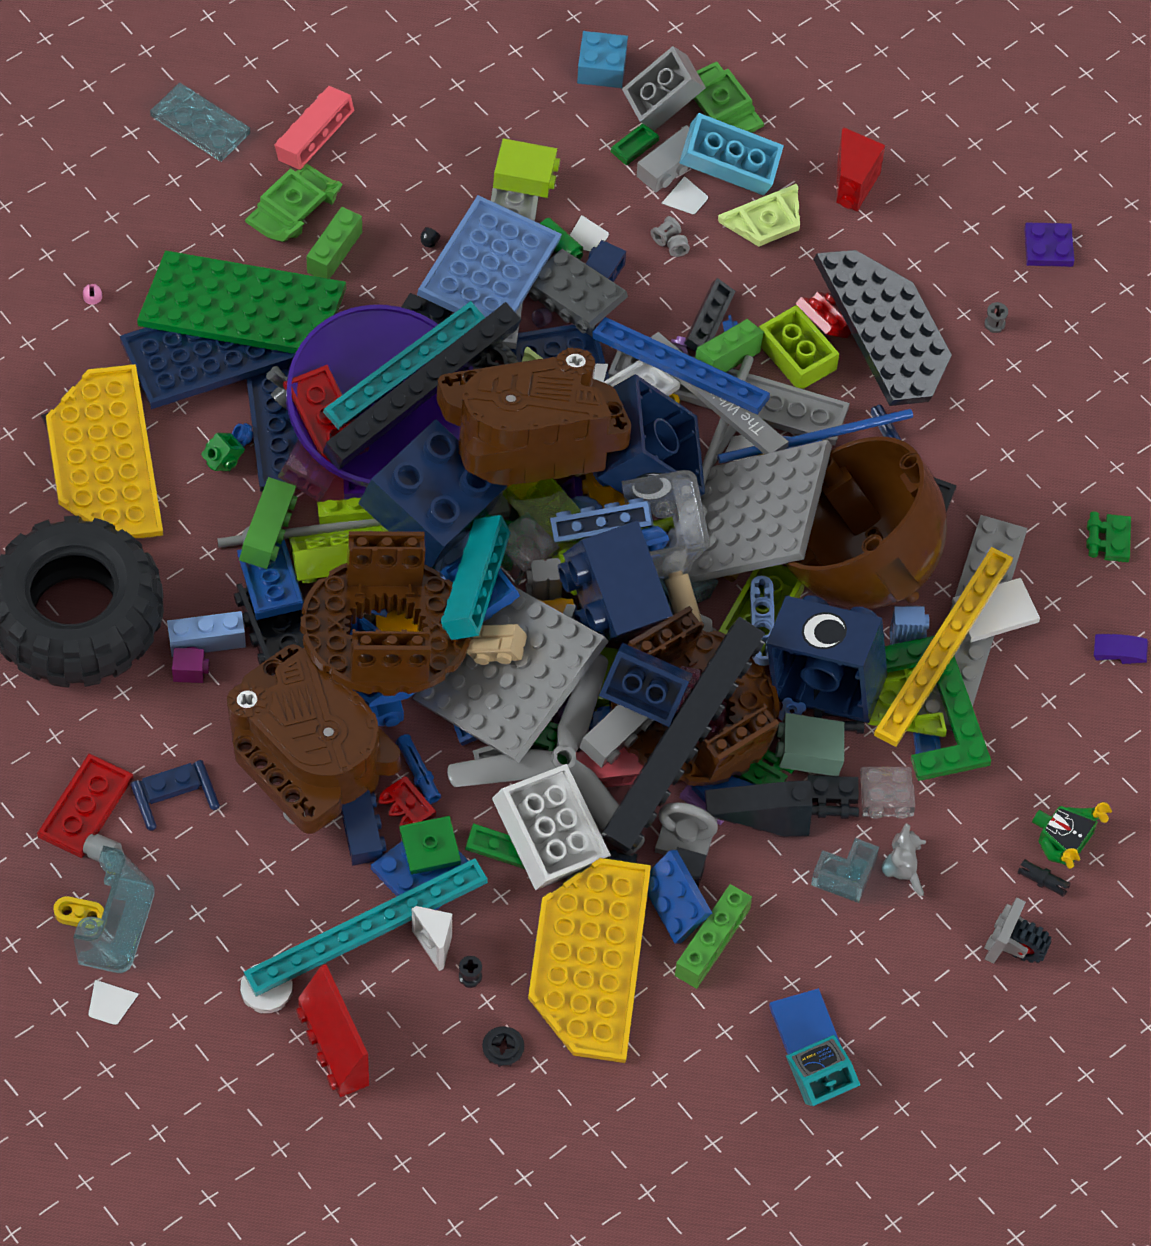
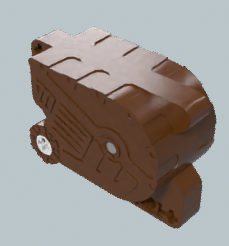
M572 347L563 350L557 357L441 375L438 379L437 402L445 420L460 426L458 453L461 456L465 469L473 475L493 484H527L539 482V480L568 477L569 475L603 471L606 466L607 452L624 450L629 446L631 422L614 387L594 379L595 358L587 350Z
M295 644L284 647L246 674L242 679V683L235 686L228 693L227 706L236 762L304 833L313 834L340 815L342 804L356 800L367 790L370 793L374 792L379 784L380 775L391 776L400 771V749L378 727L375 713L371 711L365 700L356 691L334 681L330 673L322 672L311 660L305 647L302 648ZM275 782L280 783L279 785H273ZM291 799L297 800L295 802H289V800Z

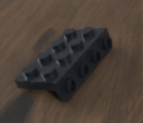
M242 583L236 585L237 593L233 594L237 607H242L243 609L242 617L245 628L250 627L252 632L249 634L253 648L257 647L259 650V654H257L259 665L288 645L295 644L304 648V634L300 630L301 617L304 616L302 610L256 620L247 587L243 588Z

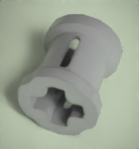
M668 216L663 224L658 228L654 227L650 232L653 240L658 245L665 246L672 236L681 233V227L675 218Z

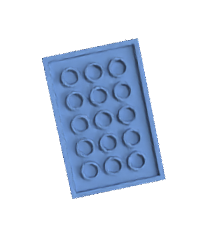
M477 195L420 285L417 295L454 313L470 301H472L484 317H487L505 302L517 312L540 271L559 243L562 234Z

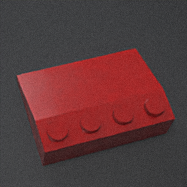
M324 964L299 996V1008L296 1009L300 1022H306L309 1029L306 1031L310 1044L312 1046L316 1044L319 1052L316 1055L322 1068L326 1067L329 1072L327 1080L332 1090L336 1089L339 1096L343 1097L369 1086L368 1052L328 966Z

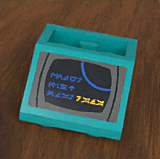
M831 1035L786 1055L806 1105L815 1106L860 1086L851 1060L835 1035Z

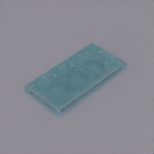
M178 83L150 110L151 117L220 162L250 134V127L182 83Z

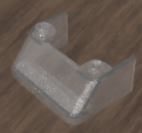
M682 470L622 481L625 505L629 504L628 500L643 498V501L650 502L651 512L655 517L673 518L678 547L650 551L659 579L666 578L668 574L681 570L684 573L709 547V535L696 475L691 471Z

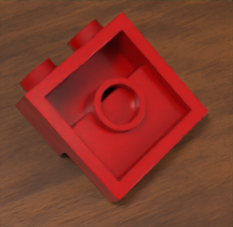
M817 292L811 298L800 297L795 303L825 334L848 338L851 334L830 292H827V294Z

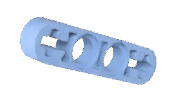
M757 576L752 580L750 588L751 624L757 628L766 627L771 633L774 626L773 582L766 576ZM759 585H763L765 589L764 597H760ZM759 605H764L769 609V612L760 614L755 608ZM770 633L768 635L763 636L762 640L765 641V644L767 643ZM767 645L765 646L767 656H762L760 650L753 658L754 662L758 665H769Z

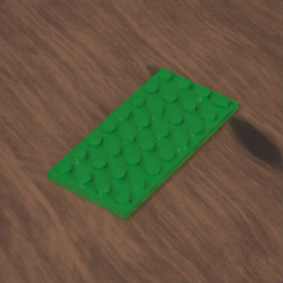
M165 250L137 322L138 326L295 354L303 340L317 325L338 313L346 291V282Z

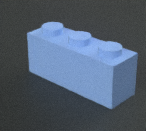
M242 611L167 621L172 657L174 648L196 647L204 649V653L246 647Z

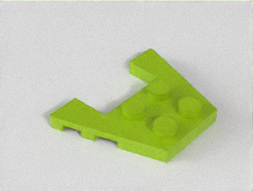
M915 667L887 673L886 681L868 725H879ZM943 712L916 715L907 731L946 737L947 730Z

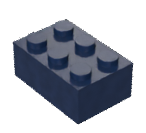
M622 643L599 696L669 727L693 674Z

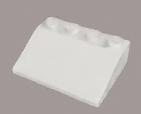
M567 764L504 787L492 798L535 890L591 866L599 858L606 859L611 856Z

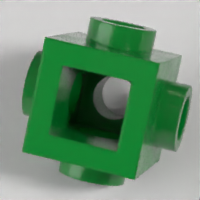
M216 433L207 442L206 448L201 455L212 470L230 471L237 465V460L243 454L245 448L231 433Z

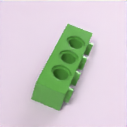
M731 884L728 886L713 908L712 914L705 920L677 961L675 977L696 989L699 987L750 911L752 896Z

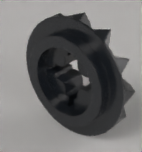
M506 1026L496 1027L490 1030L483 1039V1055L486 1056L489 1063L497 1064L499 1067L502 1065H509L511 1067L517 1060L520 1061L524 1052V1040L520 1033L513 1028ZM504 1039H506L507 1047L511 1049H506L505 1053L501 1055L500 1048L496 1046H501Z

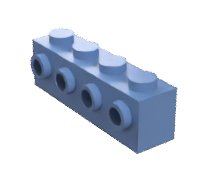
M643 498L628 500L629 504L619 506V502L605 504V509L595 510V506L581 508V513L571 514V511L556 513L557 517L550 518L554 543L559 544L582 540L637 520L641 529L652 527L654 525L650 502L643 501Z

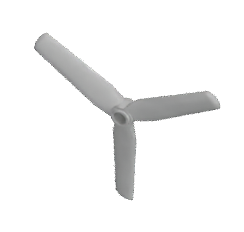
M599 654L572 690L558 725L557 745L553 751L529 749L519 763L503 754L450 764L447 770L450 783L454 787L525 780L562 766L563 764H560L557 760V755L562 754L567 758V765L594 821L604 830L619 804L594 771L576 760V751L580 747L583 737L588 732L609 663L608 659ZM643 837L642 841L640 842L638 847L634 849V851L630 849L624 854L631 855L635 853L644 844L645 838Z

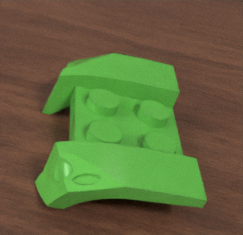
M714 62L697 70L706 88L693 99L706 116L750 133L764 127L763 121L755 112L752 99L729 69L723 70L718 62Z
M307 163L301 170L294 171L290 168L260 197V202L257 204L258 208L245 219V222L270 239L284 242L289 238H296L302 234L304 225L302 221L323 201L332 205L343 184L328 178Z

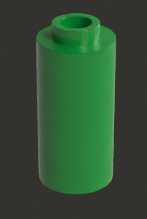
M551 218L544 219L540 223L541 225L562 234L553 252L556 254L563 249L581 260L583 257V246Z

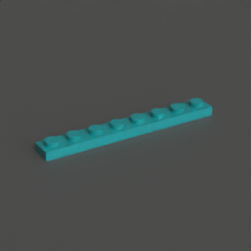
M470 301L324 408L323 413L340 430L485 318L484 315Z

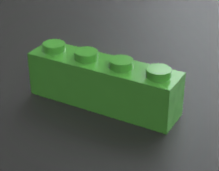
M268 477L244 540L239 561L264 569H268L271 560L276 561L280 548L276 545L277 543L282 544L286 532L282 528L283 526L288 527L292 513H289V509L294 511L298 497L294 496L295 485Z

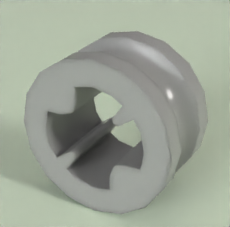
M684 235L673 236L667 241L671 256L680 257L687 254L690 250L688 239Z

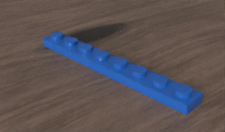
M604 317L593 331V339L758 415L770 399L769 392L607 317Z

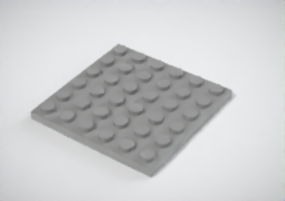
M828 440L711 467L704 485L705 494L700 496L697 503L704 506L707 510L699 530L701 541L697 548L690 550L682 567V573L688 574L691 583L804 559L832 448Z
M516 588L520 597L495 613L490 619L485 620L482 626L518 624L527 635L525 647H523L522 660L511 661L510 664L493 661L487 665H480L467 653L455 672L447 673L445 680L439 684L417 692L413 699L418 704L519 763L609 641L596 631Z

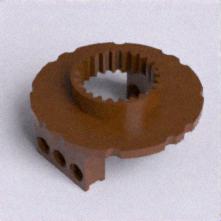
M349 531L347 563L329 571V576L325 579H319L307 594L302 607V614L304 616L301 617L300 624L301 633L304 634L303 645L314 664L322 672L330 673L332 679L337 683L367 694L373 692H380L384 696H395L399 692L412 694L431 688L444 681L445 675L449 672H455L466 657L471 637L451 640L447 631L442 627L441 618L444 615L447 600L453 588V582L449 579L441 578L440 572L424 565V532ZM382 609H385L387 613L396 610L397 615L405 613V618H413L412 623L414 625L418 624V631H421L410 632L407 629H402V631H381V629H376V631H355L353 629L352 635H350L352 624H356L357 618L362 619L363 613L371 615L372 610L381 613Z
M690 606L629 641L628 645L692 673L693 675L689 683H692L695 679L698 680L726 634L716 630L711 632L704 631V623L702 621L699 622L692 613L693 609ZM752 656L748 660L752 664L746 674L741 679L737 678L735 681L739 684L735 692L728 700L724 699L722 702L727 704L724 709L725 712H728L726 725L722 731L718 732V735L711 736L710 740L704 739L701 743H696L695 747L698 748L695 756L691 762L689 761L688 764L684 763L681 767L685 771L680 780L685 781L687 785L707 786L728 782L731 776H741L748 772L750 765L758 763L768 751L780 723L777 720L780 713L779 699L776 687L772 685L771 677H768L765 673V666L755 663ZM609 700L610 712L619 704ZM655 721L646 732L641 730L637 734L638 738L629 748L624 746L628 753L635 754L638 757V762L644 766L668 726L662 727V723Z

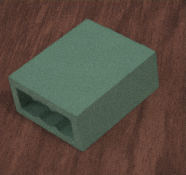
M785 713L783 721L779 723L776 731V737H780V742L777 743L775 756L779 757V768L839 776L844 763V722Z

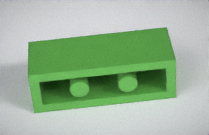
M344 207L340 208L306 256L307 273L316 277L331 278L362 234L361 215Z
M746 319L699 346L696 350L695 359L721 371L728 372L740 365L746 355L753 357L760 353L764 331Z

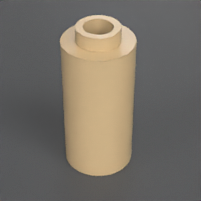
M682 570L668 574L669 579L664 582L674 615L690 606L693 609L692 613L701 622V615L688 574H683Z

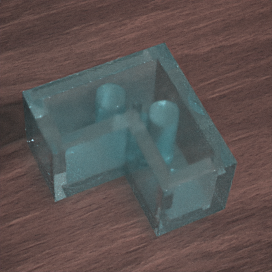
M855 838L847 859L822 850L813 872L811 885L859 903L876 863L879 846Z

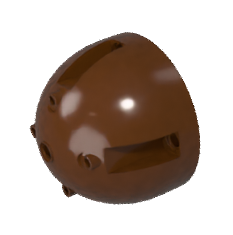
M891 437L858 439L831 450L805 557L803 560L785 563L794 576L814 594L834 604L848 608L864 607L875 609L890 606L904 599L908 603L918 600L919 593L917 590L932 576L942 557L947 535V515L940 488L934 480L930 469L917 451L908 443Z

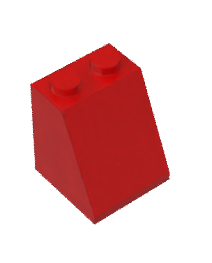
M845 127L841 132L837 160L836 203L857 212L881 173L885 145Z

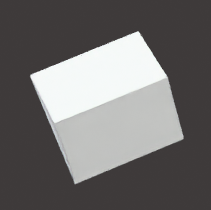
M415 906L412 908V932L437 969L441 971L444 969L452 939V913Z

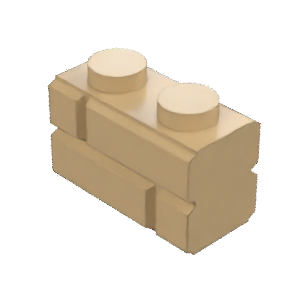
M518 624L483 625L479 636L471 637L467 653L480 665H487L493 661L510 664L511 661L522 660L523 647H525L527 635Z

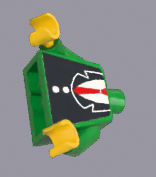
M1099 803L1094 808H1066L1059 806L1052 817L1042 810H1038L1032 823L1043 829L1038 842L1047 859L1051 862L1064 864L1069 869L1073 868L1074 861H1080L1079 854L1095 832L1098 823L1096 820L1099 818L1103 823L1109 820L1106 813H1112V810L1108 803Z

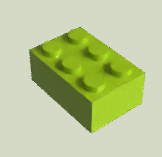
M797 305L759 326L764 331L761 348L795 387L804 389L837 370L839 352Z

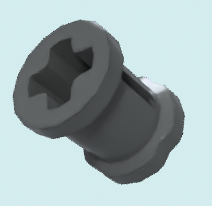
M999 302L990 304L987 309L988 317L985 319L984 325L990 332L999 333L1005 328L1008 308Z

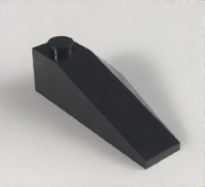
M810 780L704 791L706 811L715 819L733 824L738 823L758 831L770 832L783 838L806 837L810 834L813 806Z

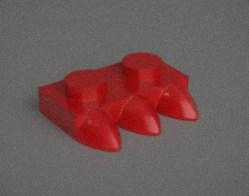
M406 776L386 788L378 800L379 804L393 802L389 810V816L404 815L400 821L399 828L401 825L431 820L436 817L435 809Z

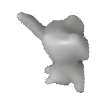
M906 823L901 832L895 835L891 844L893 851L884 860L881 868L887 877L910 880L914 891L919 896H924V891L916 873V850H920V845L925 844L926 840H921L913 831H910V825Z

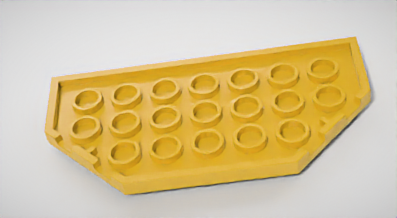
M136 364L88 369L76 386H72L62 397L57 407L46 415L58 504L74 515L80 516L83 521L93 522L94 518L113 524L117 531L123 529L135 539L163 536Z
M599 858L586 870L577 873L564 882L560 888L542 898L528 999L573 1056L620 1063L626 1062L651 865Z

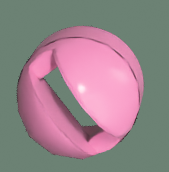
M96 284L85 286L83 290L84 301L91 305L99 303L102 300L100 287ZM91 291H94V296H90Z

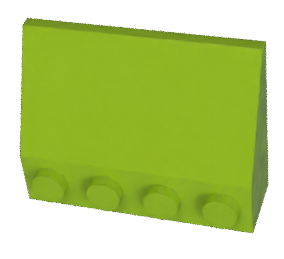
M382 525L289 538L297 580H302V583L316 582L317 578L328 577L329 571L347 563L349 531L387 530Z

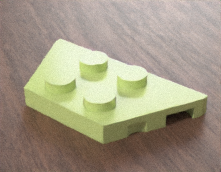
M794 184L718 215V221L758 247L799 231L798 185Z

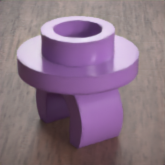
M677 336L676 340L671 339L673 345L689 355L687 349H692L684 344L686 338Z

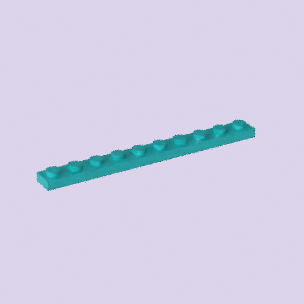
M476 858L244 971V976L257 997L411 921L412 908L415 906L434 910L487 884L488 879Z

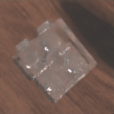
M861 767L863 816H870L876 819L884 816H895L896 818L903 819L914 815L915 793L914 785L912 784L911 767Z

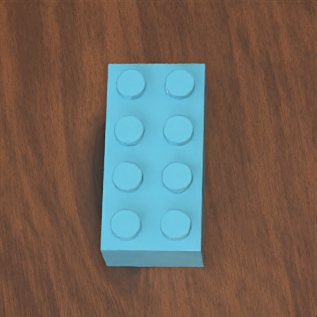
M698 113L690 124L679 163L758 194L765 195L773 185L784 145Z

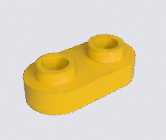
M65 896L58 899L54 904L55 918L62 924L94 930L101 927L105 922L104 908L97 902ZM66 910L72 911L69 915H64L63 913ZM90 916L97 917L95 920L88 919Z

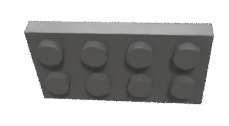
M563 249L546 262L528 292L532 300L541 302L550 312H556L565 322L572 323L581 333H587L591 337H593L595 325L628 297L626 290Z

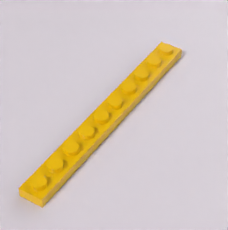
M993 547L990 548L879 723L874 736L897 747L1009 569L1013 557Z

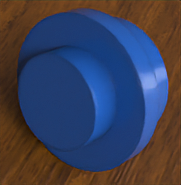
M247 423L237 424L232 431V435L243 447L249 444L253 438L252 427Z

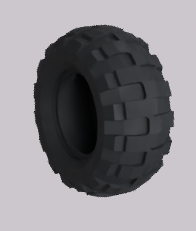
M64 516V521L50 524L48 519L35 524L32 527V532L27 535L20 533L6 546L5 555H0L1 654L10 663L13 661L15 665L17 664L18 670L38 681L42 678L47 679L51 685L69 688L70 683H84V686L88 687L100 684L101 679L109 675H113L116 678L132 666L134 659L139 660L154 642L153 636L155 631L159 630L164 613L163 587L159 576V569L152 556L148 552L145 553L142 544L127 531L125 532L123 529L117 531L113 524L98 518H94L93 522L82 521L80 516ZM81 578L98 582L113 594L110 604L100 615L79 624H61L51 621L35 608L39 598L46 590L59 582L69 579Z

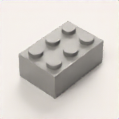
M672 46L623 87L622 90L639 121L655 131L706 87L689 57Z

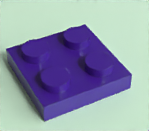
M1025 223L1027 266L1073 267L1072 224Z

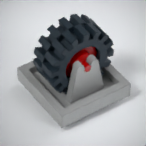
M1016 897L1012 905L1006 904L994 925L995 930L993 934L990 935L984 947L988 950L985 960L994 964L1002 951L1012 954L1015 958L1020 957L1022 961L1027 959L1029 963L1034 961L1040 963V961L1044 960L1052 938L1048 936L1049 933L1047 931H1043L1044 928L1041 926L1036 927L1035 923H1030L1020 917L1026 903L1025 901Z

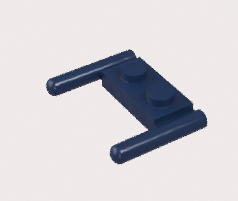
M198 760L194 764L189 763L142 778V781L136 780L131 783L134 796L146 828L149 831L155 830L157 825L148 803H157L197 790L202 786L210 809L217 810L220 807L203 760Z

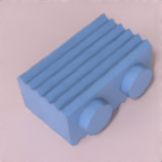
M894 606L890 626V645L927 637L926 629H929V614H925L924 606Z

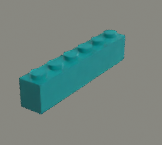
M502 515L474 519L466 547L463 551V557L452 585L453 588L447 600L444 615L441 618L442 627L447 631L451 640L479 636L511 534Z

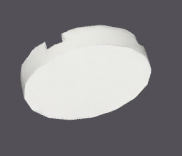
M243 976L240 991L243 1001L248 1007L250 1006L259 1013H273L281 1010L290 1000L293 984L292 980H289L256 997L245 976Z

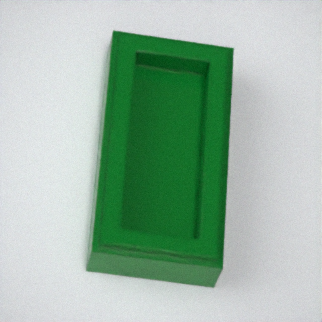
M642 123L613 145L611 153L627 166L659 141V135Z

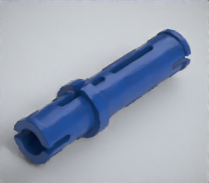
M409 734L400 736L396 740V744L414 776L413 781L415 785L420 788L429 804L439 801L441 794L433 782L434 776L431 771L427 770Z

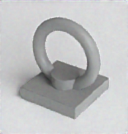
M676 802L662 806L658 813L662 828L655 847V853L666 855L670 850H676L679 847L707 855L712 838L718 830V819H715L704 809L687 803Z

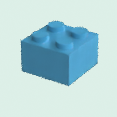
M583 31L577 83L622 88L628 36Z

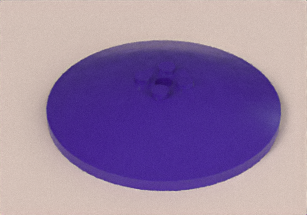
M365 305L344 310L327 318L307 335L296 351L289 369L286 403L289 418L298 439L319 464L342 479L367 487L371 479L435 419L459 440L460 426L445 420L438 405L436 393L371 444L367 452L356 456L338 470L317 451L292 400L291 386L296 396L298 382L292 384V378L328 365L343 395L439 324L409 309L390 305ZM470 366L467 370H473V366Z

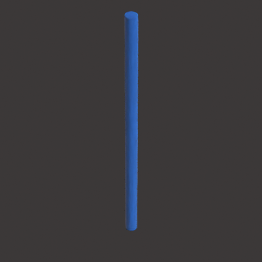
M911 409L785 438L789 441L787 448L913 418V412ZM751 446L718 454L717 458L719 464L763 453L757 447Z

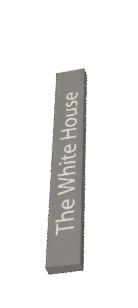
M659 332L650 337L680 351ZM673 376L762 453L768 454L784 450L788 447L789 441L758 415Z

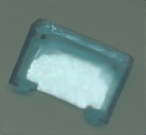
M103 846L99 863L106 872L104 885L111 886L102 918H83L78 923L73 938L79 965L123 973L129 970L133 964L155 890L153 882L121 850Z

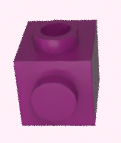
M196 647L174 648L172 664L173 682L204 683V674H209V659H205L204 649Z

